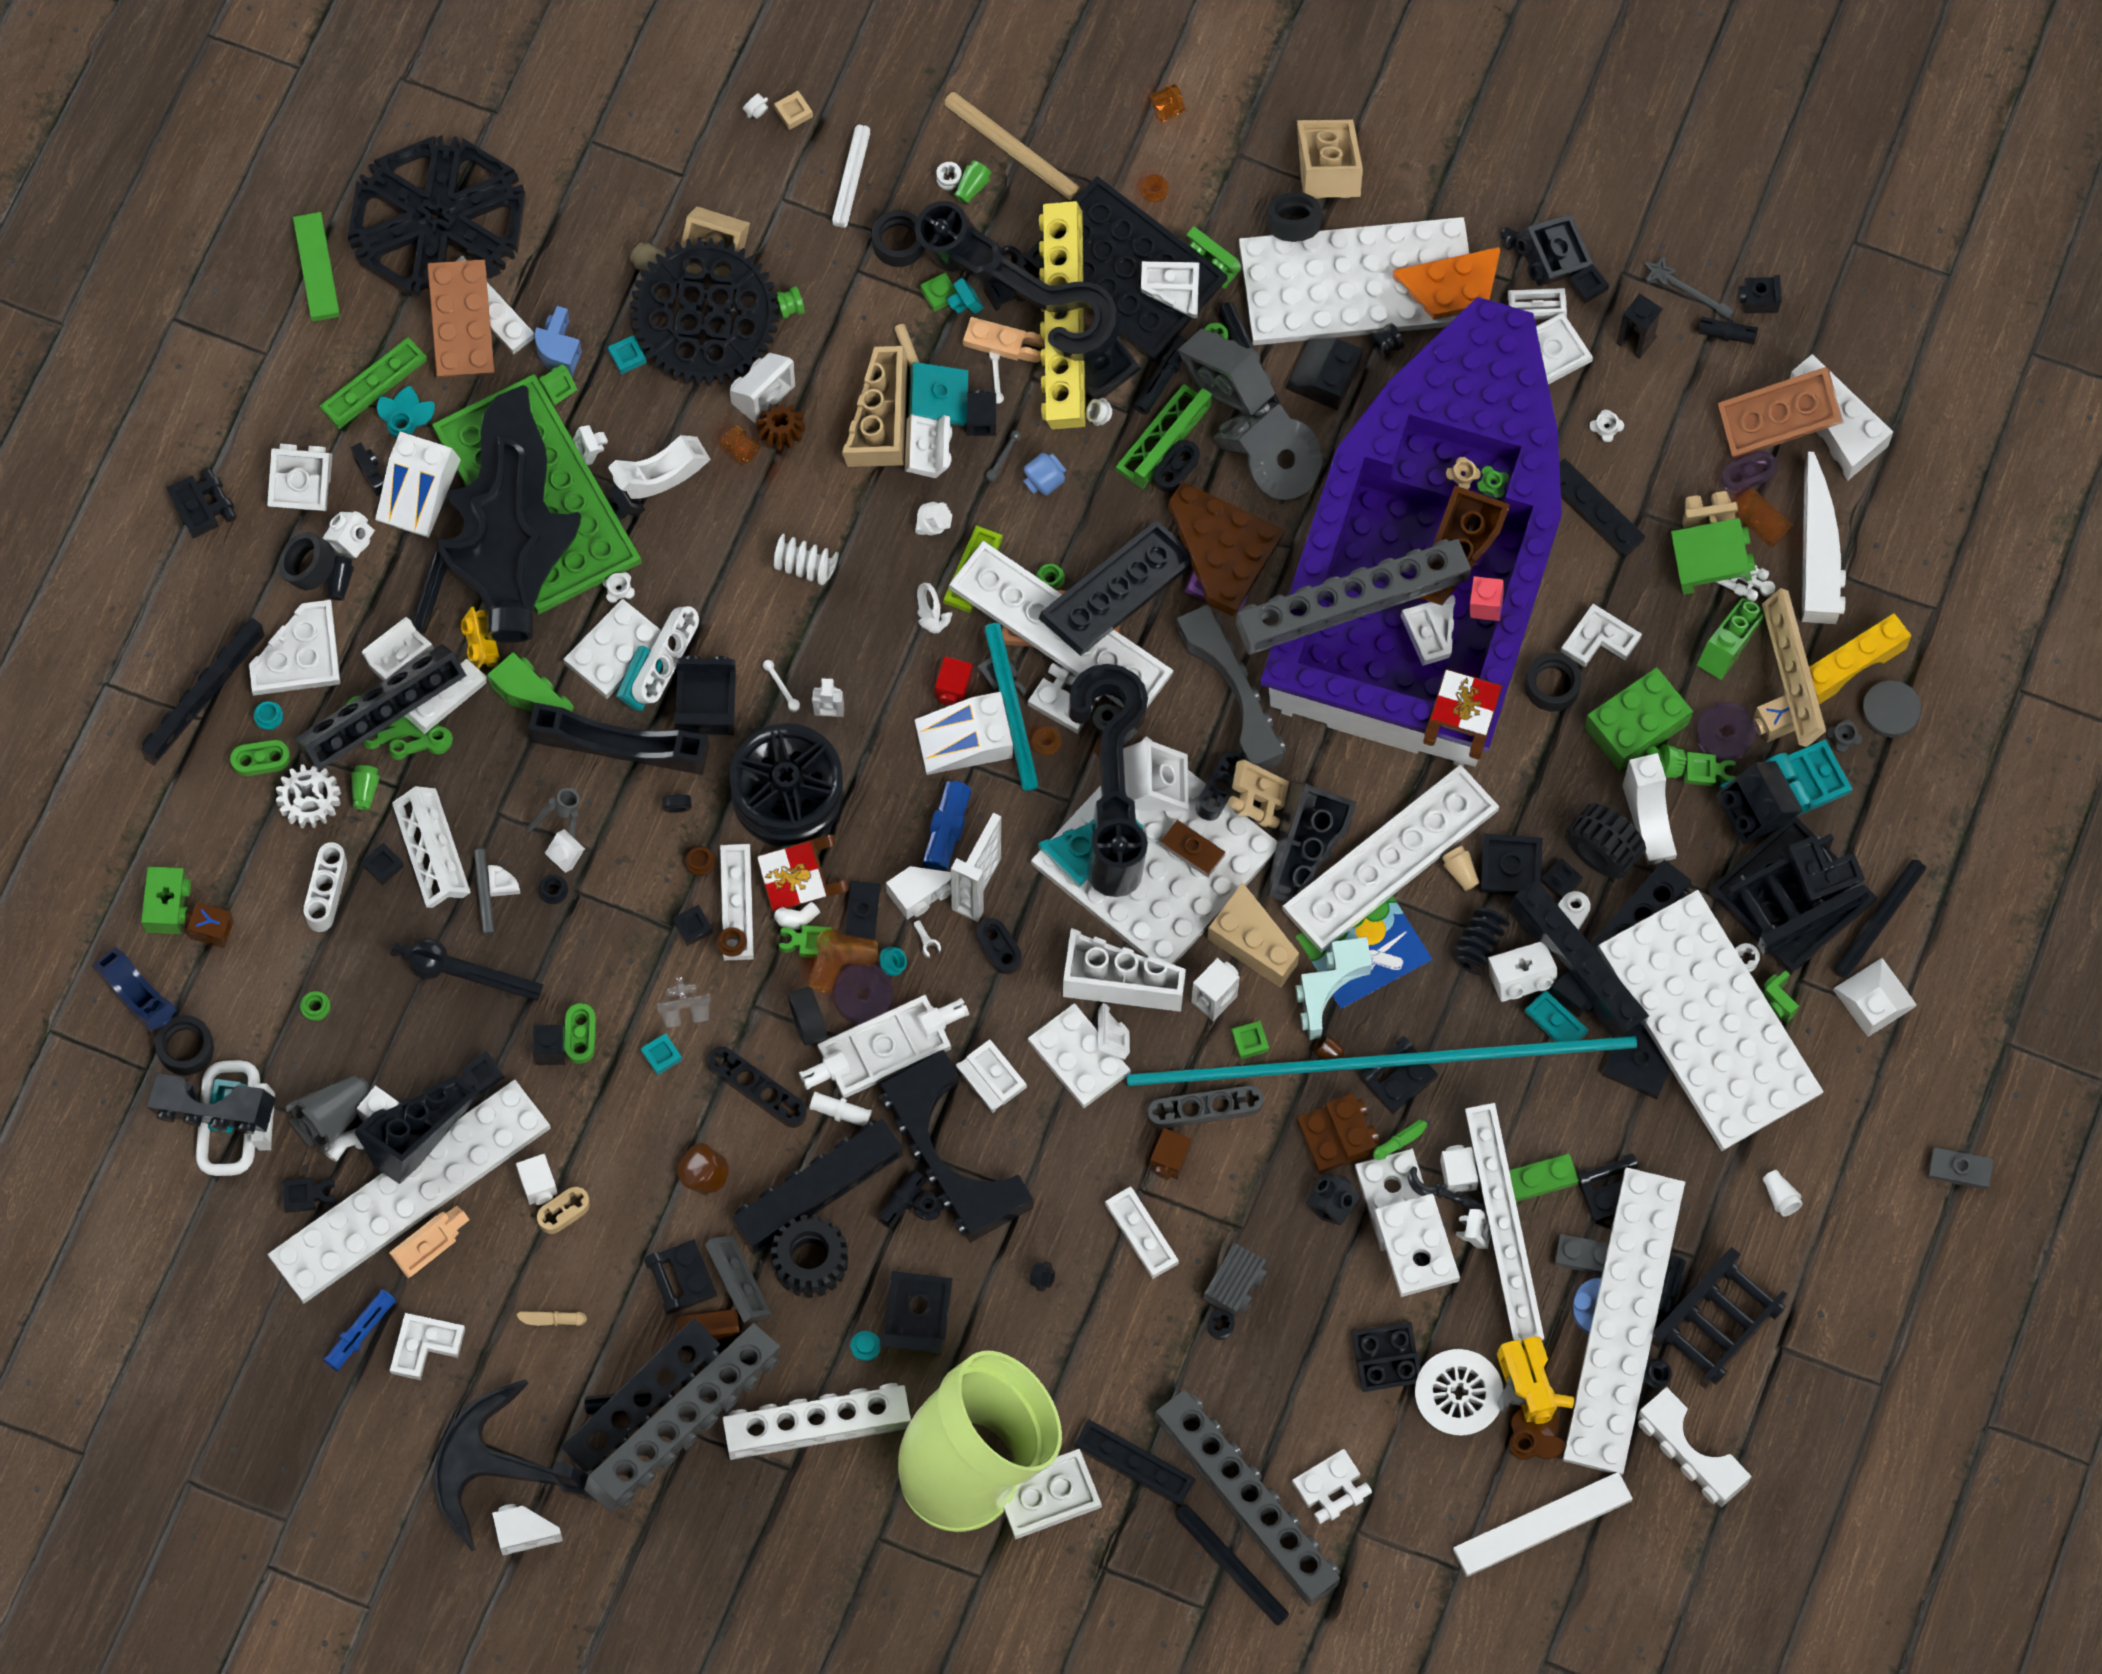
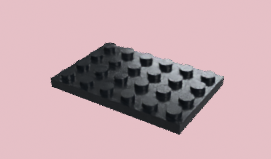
M1096 176L1074 200L1077 201L1082 210L1083 282L1088 281L1099 285L1112 296L1121 315L1119 335L1155 362L1193 318L1141 292L1142 261L1199 263L1198 312L1228 280V276L1108 183ZM1059 231L1054 238L1060 239L1064 237L1066 231ZM1044 235L1024 256L1028 265L1039 273L1040 268H1044V258H1041L1039 243L1044 241ZM1059 258L1055 265L1060 266L1064 264L1067 258ZM1085 308V309H1087L1090 313H1092L1093 315H1095V313H1094L1093 310H1091V309H1089V308Z

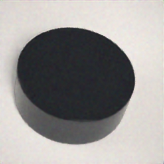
M678 794L662 798V809L667 813H682L692 808L691 796Z

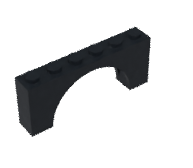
M942 1050L881 1083L882 1094L879 1095V1099L887 1112L892 1110L896 1120H894V1124L900 1135H907L911 1144L908 1147L916 1161L921 1160L926 1167L923 1172L931 1186L936 1185L941 1192L938 1197L946 1211L951 1210L956 1220L953 1223L961 1237L966 1235L971 1243L1033 1209L1034 1199L1019 1174L994 1182L971 1180L952 1171L936 1154L928 1132L930 1118L940 1099L951 1088L959 1084V1074L945 1051Z

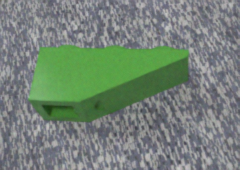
M1742 597L1709 639L1696 666L1722 680L1765 617L1763 608Z
M514 652L487 674L490 687L511 706L533 712L534 704L540 703L565 708L573 712L574 706L565 696L559 697L553 691L554 687L551 682L544 676L539 678L533 672V665L525 657L520 659Z

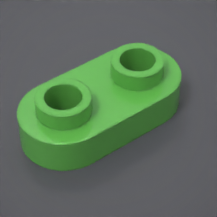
M271 740L236 747L231 753L230 761L233 770L237 774L252 776L285 769L290 762V753L285 743L279 740ZM274 755L281 756L278 761L271 760V757ZM246 759L251 760L248 766L241 764Z
M578 1003L571 1006L566 1013L564 1048L566 1056L570 1061L583 1064L591 1060L595 1053L596 1016L594 1010L589 1005ZM585 1018L587 1021L583 1025H578L576 1020ZM578 1046L586 1048L583 1053H576L575 1049Z

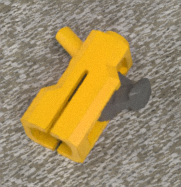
M1535 1336L1523 1339L1524 1348H1522L1520 1340L1504 1343L1497 1352L1506 1381V1388L1497 1402L1502 1412L1506 1411L1509 1404L1520 1405L1526 1422L1543 1424L1552 1419L1557 1406L1573 1408V1396L1555 1394L1549 1385L1544 1370L1548 1358L1541 1337Z

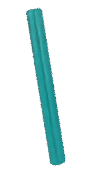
M991 623L985 626V633L999 692H1001L1020 781L1024 791H1032L1038 788V781L1002 629L999 623Z

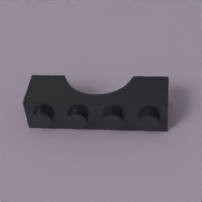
M157 1073L147 1108L157 1114V1119L173 1123L175 1119H180L192 1126H201V1123H207L219 1130H227L228 1127H234L239 1132L254 1134L255 1131L267 1132L276 1098L262 1088L236 1085L233 1091L223 1100L212 1104H202L198 1100L196 1086L187 1079L180 1076Z

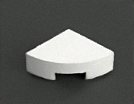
M488 865L491 897L520 894L518 882L513 875L500 866Z

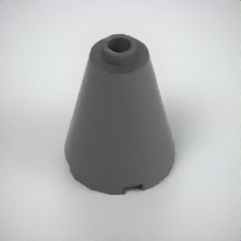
M351 1076L292 1101L287 1105L286 1113L292 1112L293 1118L289 1121L302 1141L308 1147L316 1145L320 1148L316 1152L322 1154L329 1150L358 1115L356 1108L369 1094L371 1087L364 1078Z

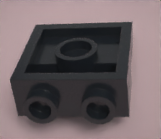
M1571 214L1529 226L1516 235V248L1521 255H1525L1529 264L1527 268L1528 275L1532 280H1536L1538 287L1560 281L1564 277L1578 273L1593 264Z

